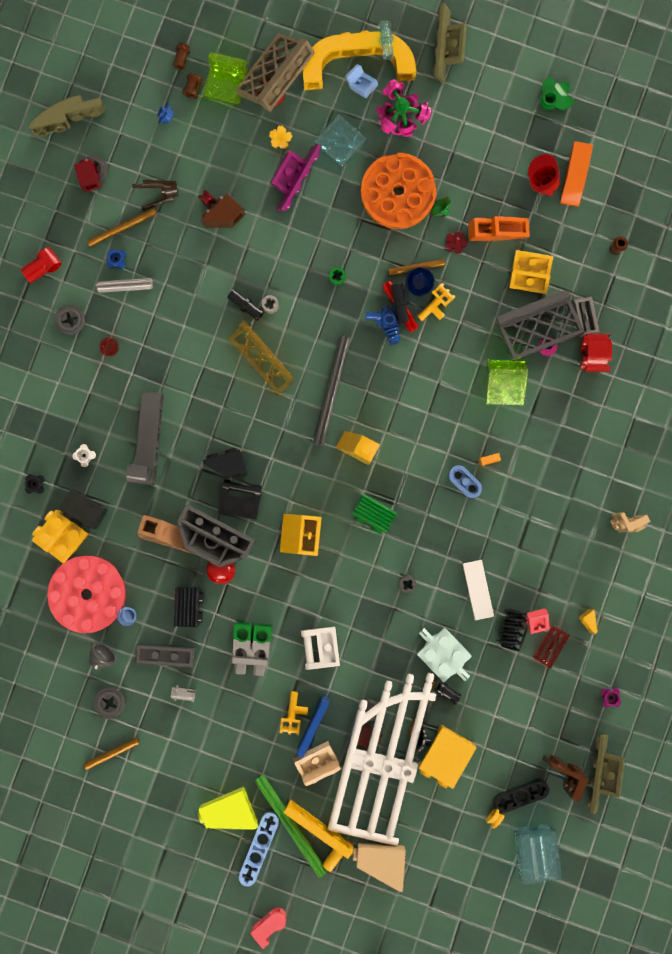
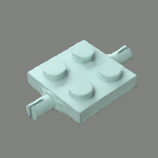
M445 627L433 636L425 628L419 632L426 640V643L417 655L443 683L456 673L463 681L470 677L462 667L472 655Z

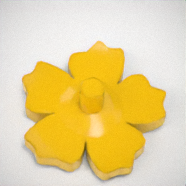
M282 125L278 126L277 130L270 131L269 137L272 138L271 143L274 148L279 146L281 149H286L289 147L288 142H290L292 135L291 132H286V128Z

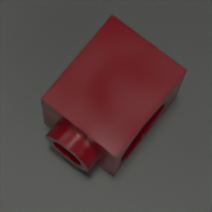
M83 159L79 163L74 164L80 187L84 192L103 187L97 166L92 159Z

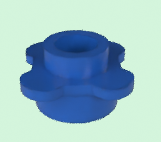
M169 103L165 107L162 106L157 113V117H159L158 124L160 125L162 122L168 124L172 119L174 110L169 108Z
M109 250L107 253V266L109 268L119 267L123 269L125 267L124 258L126 257V252L123 250Z

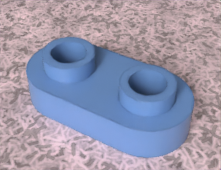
M457 465L451 468L448 474L449 480L466 497L476 498L481 494V483L465 467ZM456 472L461 474L460 479L455 478ZM470 485H473L475 487L474 492H470L468 490V487Z

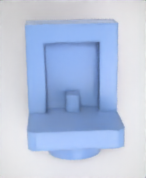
M359 64L346 75V80L351 90L364 98H367L378 86L377 80L365 74Z

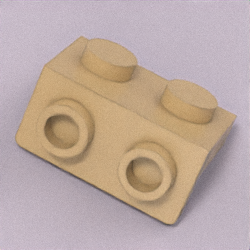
M624 512L611 515V524L618 532H638L646 528L645 524L651 522L648 515H638L627 519Z
M328 741L307 751L304 758L299 756L293 758L305 786L314 784L341 769Z

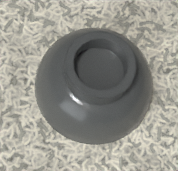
M95 643L92 646L89 662L93 668L102 670L112 666L117 661L114 651L108 646L101 643Z

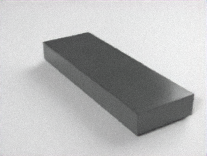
M137 644L135 664L194 667V647Z

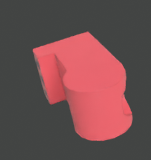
M279 907L274 908L251 927L250 934L262 949L269 944V936L272 933L284 928L287 918L285 910Z

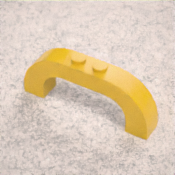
M361 31L354 34L345 32L341 35L324 38L312 47L315 54L303 68L304 90L323 89V68L329 61L337 58L381 55L393 63L396 82L413 81L416 76L415 59L408 45L399 37L386 32Z

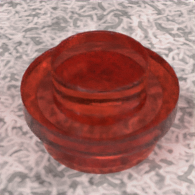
M107 337L100 342L99 349L103 355L110 357L118 352L119 345L114 338Z

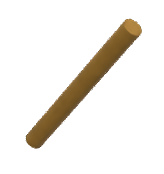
M153 207L87 240V243L92 247L157 215V212Z

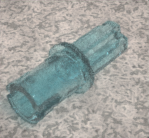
M384 20L379 23V43L382 45L384 60H389L394 57L392 46L394 37L391 33V22Z

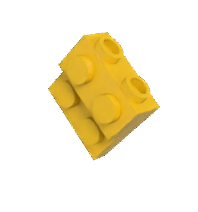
M60 510L50 511L44 519L46 523L34 530L32 541L44 551L49 552L59 561L65 563L71 558L89 533L73 520L65 517Z

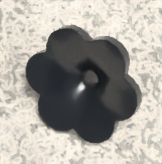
M425 728L420 730L416 746L417 753H420L424 746L430 747L432 744V739L427 738Z

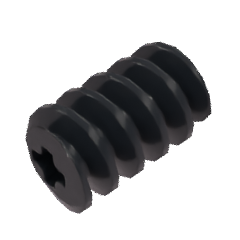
M504 609V612L509 616L502 617L507 624L500 625L505 631L498 632L503 639H497L496 642L501 647L520 652L515 645L522 644L517 638L524 636L519 630H525L526 628L521 622H527V619L523 617L527 613L514 609Z

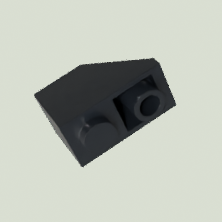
M236 448L228 449L225 451L226 454L219 456L218 453L207 455V459L203 460V464L227 478L247 474L242 452L236 450Z

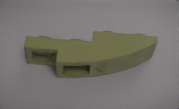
M81 95L70 97L43 111L29 124V129L34 136L39 137L46 136L52 132H64L66 129L71 128L70 121H80L85 117H98L102 113H106L105 106L101 98L83 101Z

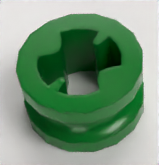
M340 267L333 268L329 273L330 282L338 286L344 283L346 279L345 271ZM335 272L342 274L340 281H337V279L333 280Z

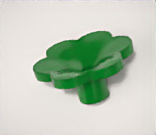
M445 197L435 203L431 209L434 217L442 214L443 216L449 215L450 198Z

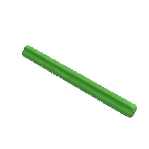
M260 775L256 778L255 783L319 878L323 877L327 873V870L322 865L323 863L296 822L283 813L285 806L266 777Z

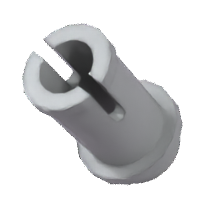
M177 685L172 687L171 699H174V701L179 699L194 702L196 689L179 688Z

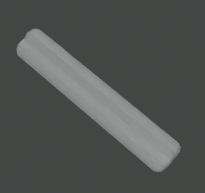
M151 278L99 281L96 283V288L99 293L145 290L153 288V281Z

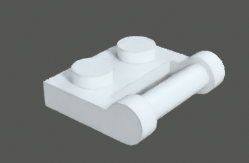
M335 626L301 631V637L304 638L307 662L305 663V670L340 666ZM317 635L320 662H314L311 636Z

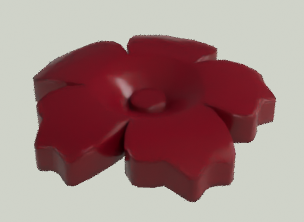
M461 231L455 232L454 235L449 233L446 236V242H448L445 245L446 249L451 252L454 249L455 254H460L468 244L466 238H462L464 233Z

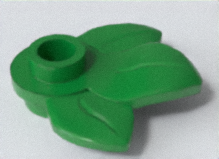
M548 77L543 82L541 87L542 95L539 100L543 109L552 110L556 108L566 110L575 103V100L568 96L570 82L555 84L552 77ZM546 99L551 100L552 103H547Z

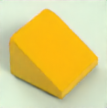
M588 609L579 616V620L590 633L596 634L594 609Z

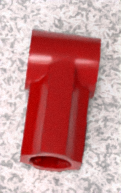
M50 247L41 250L37 254L36 259L20 269L31 284L46 273H52L61 267L62 263Z

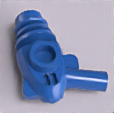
M384 306L381 312H366V319L376 320V325L386 330L384 334H387L386 337L390 344L401 341L395 307Z

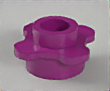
M616 687L611 690L602 689V706L605 708L609 706L619 707L621 705L620 690Z

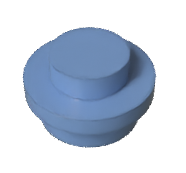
M130 607L121 608L117 613L119 623L123 626L132 625L136 620L135 610Z

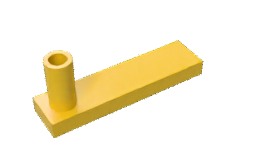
M291 799L289 800L283 813L333 848L322 864L326 870L332 872L343 856L347 859L351 856L354 844L337 832L327 830L328 826Z

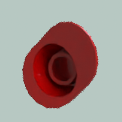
M543 154L532 160L528 167V176L532 190L543 195L553 196V192L560 184L556 159L552 155Z

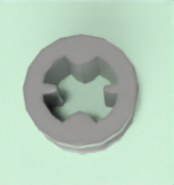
M273 295L263 298L261 303L263 310L268 314L275 313L279 308L277 298ZM269 300L275 302L272 309L265 307Z

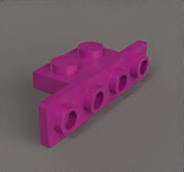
M319 144L310 148L304 160L291 150L287 151L270 181L271 185L284 193L276 208L278 212L290 208L292 197L299 192L302 186L300 183L303 178L308 176L311 171L310 166L312 162H315L320 155L319 150L321 146Z

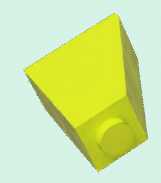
M244 787L201 804L198 809L199 812H197L201 824L204 823L206 828L254 830L259 824Z

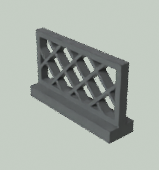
M568 289L497 316L495 325L500 330L513 361L585 333L571 303ZM567 305L570 311L568 317L557 313L559 307ZM548 313L553 315L550 324L540 320L542 314ZM555 317L566 321L563 329L552 325ZM524 321L536 322L533 331L522 327ZM567 323L575 324L578 331L573 333L566 331ZM537 324L548 327L545 336L534 332ZM508 327L518 329L515 338L507 335L505 329ZM550 328L561 332L558 339L554 340L547 337ZM520 330L531 334L528 343L517 339ZM532 336L543 339L542 344L537 347L529 343ZM515 342L526 346L524 352L516 355L513 349Z

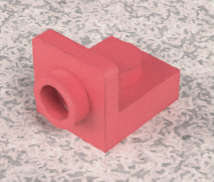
M546 608L527 613L526 624L531 634L550 629Z

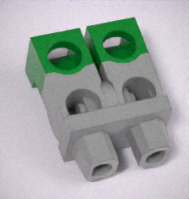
M235 622L232 663L235 664V674H246L247 665H254L253 675H264L266 666L269 663L273 625L255 623L253 643H251L253 623Z

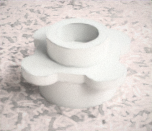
M85 444L80 445V448L73 453V459L80 462L82 467H87L91 459L96 457V453L90 451Z

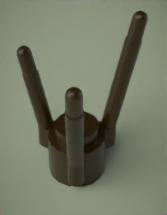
M143 180L145 184L132 185L133 188H161L162 196L166 195V198L143 206L142 210L152 208L167 201H174L173 197L178 196L176 181Z

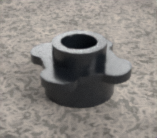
M32 475L26 476V493L37 492L42 494L44 492L43 482L45 478L42 475L37 477Z

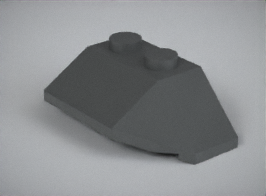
M186 505L177 520L185 550L218 567L247 558L256 541L189 505Z

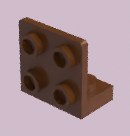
M544 755L543 760L550 767L568 774L563 782V790L572 799L579 802L589 780L584 776V771L571 763L567 766L566 763L556 756L551 755L549 758Z

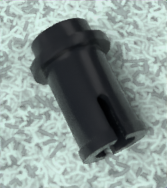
M441 682L436 688L435 692L438 694V697L442 696L454 705L459 702L461 694L448 687L447 683L443 684Z

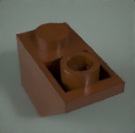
M227 193L216 201V205L211 210L208 209L204 212L201 221L205 228H233L245 216V211Z

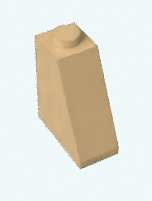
M358 842L357 848L353 850V861H356L357 868L397 891L403 892L405 846Z

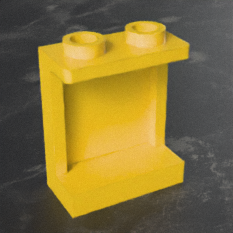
M441 724L437 730V736L422 762L418 763V767L421 769L420 773L428 778L432 776L437 779V783L442 787L447 788L449 786L453 789L477 747L474 743Z

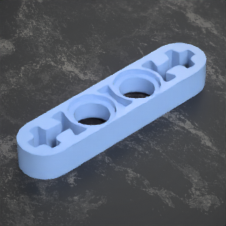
M266 811L263 814L240 870L239 881L244 886L253 885L258 877L279 823V817L274 811ZM272 816L273 821L275 823L270 824L268 831L267 829H265L267 825V820L265 818L269 819V817ZM260 834H265L268 837V842L261 844L258 842L257 837ZM256 852L260 854L261 860L256 863L252 862L250 855ZM250 866L253 867L251 877L253 878L245 880V875L243 874H247Z

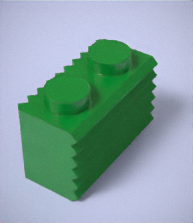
M363 494L352 515L355 516V521L362 525L366 522L372 526L371 530L381 534V532H387L397 513Z

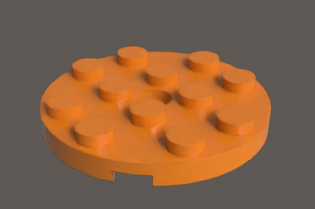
M405 153L385 155L377 159L365 172L361 184V199L366 212L380 225L392 229H405L420 223L430 213L436 198V186L431 170L417 157ZM401 187L404 193L402 195H395L393 189Z

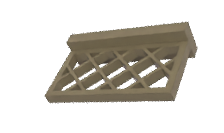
M278 33L235 89V93L262 105L266 111L271 112L315 54L308 40L304 38L297 40ZM281 40L285 42V45L277 47ZM286 51L285 55L280 57L277 56L278 53ZM274 55V59H273V60H270V61L266 62V60L268 59V57H271V56ZM275 66L274 70L266 71V68ZM263 71V74L255 77L257 72ZM263 80L264 84L255 87V83ZM251 85L252 89L243 91L247 86Z

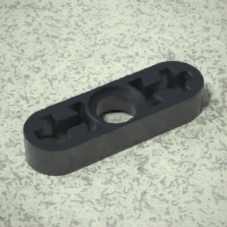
M536 779L498 793L494 798V805L499 812L506 813L546 798L549 794V787L543 780ZM539 784L541 787H544L541 794L537 791L532 792L533 797H531L530 792L527 790V788H530L531 791H534ZM519 791H525L527 796L525 800L518 801L516 794ZM512 794V798L515 801V804H513L512 801H508L505 803V807H502V805H498L499 803H501V798H504L505 801L510 800L511 798L509 797V795Z

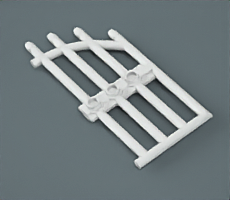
M433 673L427 674L422 692H411L414 675L408 674L401 694L389 698L392 682L387 680L384 684L380 702L366 713L367 701L361 700L327 830L398 846L399 838L393 836L407 782L413 783L416 776L418 763L412 761L428 700L435 701L436 698L435 693H430L431 683L434 679ZM408 700H420L405 760L394 758ZM400 702L386 756L377 754L375 751L386 708ZM377 714L368 751L356 749L362 725ZM352 768L361 770L362 774L349 825L344 826L337 824ZM373 773L381 775L369 825L367 831L357 829L356 825L369 774ZM390 777L400 781L386 835L374 832L388 778Z

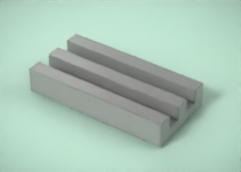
M592 296L573 300V307L583 327L578 304L580 303L586 332L579 335V337L581 338L586 334H599L600 331ZM585 302L588 303L590 317L593 326L592 331L589 325Z

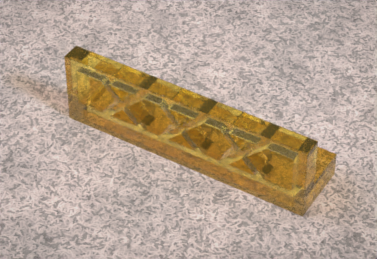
M245 321L240 323L239 329L228 337L277 395L295 381L292 374ZM242 332L247 336V345L238 344L235 340ZM249 348H257L260 351L259 359L249 357ZM261 362L270 363L272 365V372L263 373ZM274 376L282 377L286 381L279 389L273 384Z

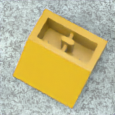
M283 514L280 552L318 556L322 517Z

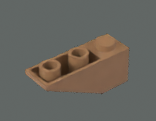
M143 515L137 532L139 538L191 553L185 550L179 527L163 520Z

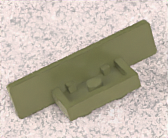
M445 3L441 4L440 11L438 12L439 29L436 31L438 40L437 47L435 48L436 65L433 67L434 76L440 83H445L446 65L464 63L467 31L465 23L450 25L451 11Z
M606 733L601 734L596 741L598 757L595 756L593 768H596L595 776L591 779L593 795H590L588 801L591 814L598 812L601 794L617 798L621 796L626 757L606 753L608 734Z

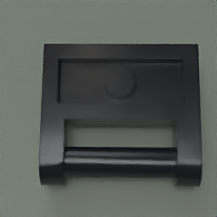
M225 479L219 513L257 520L263 486L232 483L231 480ZM229 490L255 494L253 500L229 496Z

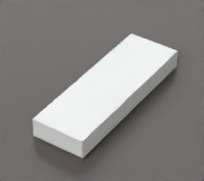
M482 560L463 563L474 620L494 617Z

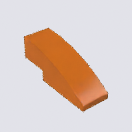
M574 141L571 146L560 204L579 206L591 159L592 144Z
M494 216L491 219L473 218L468 222L469 241H499L530 237L529 218Z

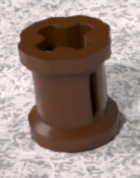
M189 73L187 74L186 87L182 90V93L188 98L198 99V90L200 84H203V79L198 75Z

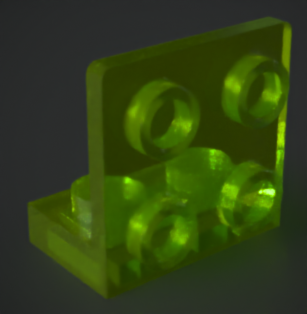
M210 52L208 58L210 71L203 93L204 97L239 106L242 97L235 93V89L249 72L247 61Z
M487 360L486 368L489 376L486 403L524 405L528 368L525 361Z

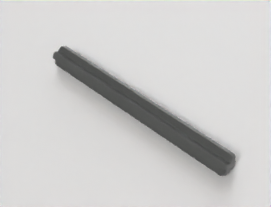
M341 336L314 439V444L317 446H323L350 342V338L347 336Z

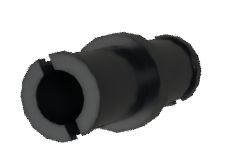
M403 284L391 285L394 300L392 305L395 307L397 324L409 322L406 308L408 302L404 297Z
M236 289L229 293L227 299L239 306L242 312L248 313L256 321L261 319L264 311L253 304L250 298H245Z

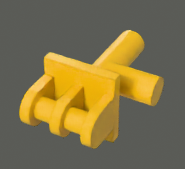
M443 283L432 291L436 298L417 316L421 321L431 312L439 320L445 316L438 306L442 303L447 307L456 296H452L449 293L450 290H446L443 287ZM438 291L442 293L441 296L437 294Z
M290 691L287 719L281 718V734L288 732L290 735L291 733L299 735L301 720H295L296 714L307 715L308 707L297 706L298 692ZM284 722L289 723V726H284ZM292 723H296L297 727H292Z

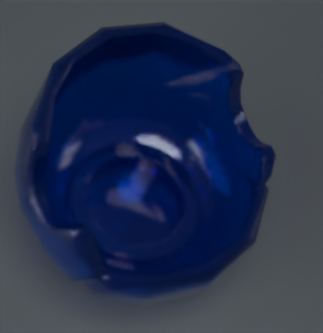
M414 268L406 277L408 291L415 296L427 295L434 288V275L426 268Z

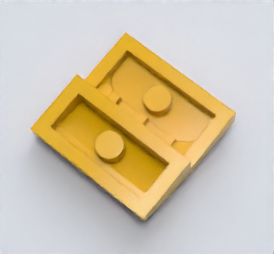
M515 250L509 288L547 294L553 256Z

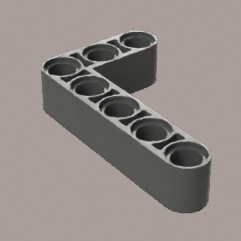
M142 393L135 465L129 464L126 472V480L129 483L155 486L163 411V393Z

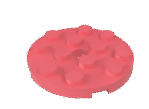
M96 556L75 557L63 563L53 574L48 586V604L55 619L65 628L78 633H93L106 628L117 619L118 611L125 604L126 587L117 568L107 560ZM84 589H89L92 593L89 600H85L82 596Z

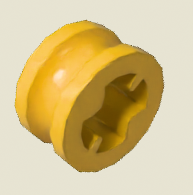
M495 808L489 813L485 822L491 823V827L494 829L499 826L505 816L503 813L500 814L499 810Z

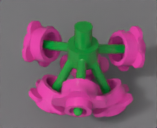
M391 80L382 93L383 95H388L390 99H396V106L385 102L382 107H377L376 113L381 118V121L378 120V122L382 124L380 128L383 130V133L389 135L392 132L395 135L410 137L413 135L414 129L417 128V124L407 119L406 115L409 112H414L415 118L421 120V124L424 125L425 121L430 118L431 109L428 107V102H425L424 105H418L417 100L419 97L417 94H412L411 96L403 95L400 98L403 93L404 84ZM398 115H402L403 120L399 121L398 129H396L397 126L393 122Z

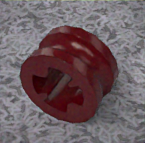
M206 190L203 191V195L198 196L199 200L208 209L211 208V204L216 203V200Z

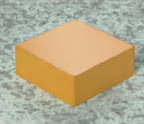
M499 453L478 459L480 467L501 461Z

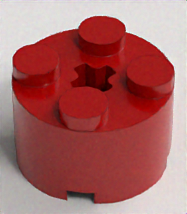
M586 334L583 336V339L580 340V351H584V355L580 359V370L585 372H610L611 366H607V362L612 361V339H609L611 334Z

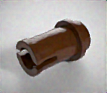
M179 43L176 46L177 53L173 63L175 68L185 69L188 54H190L189 45Z
M621 236L616 237L609 248L610 253L618 255L627 249V239Z

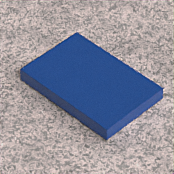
M321 696L298 745L297 756L304 758L329 705V697Z

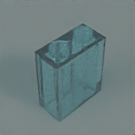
M548 824L539 825L538 828L521 827L518 831H514L519 875L523 885L563 880L555 829Z

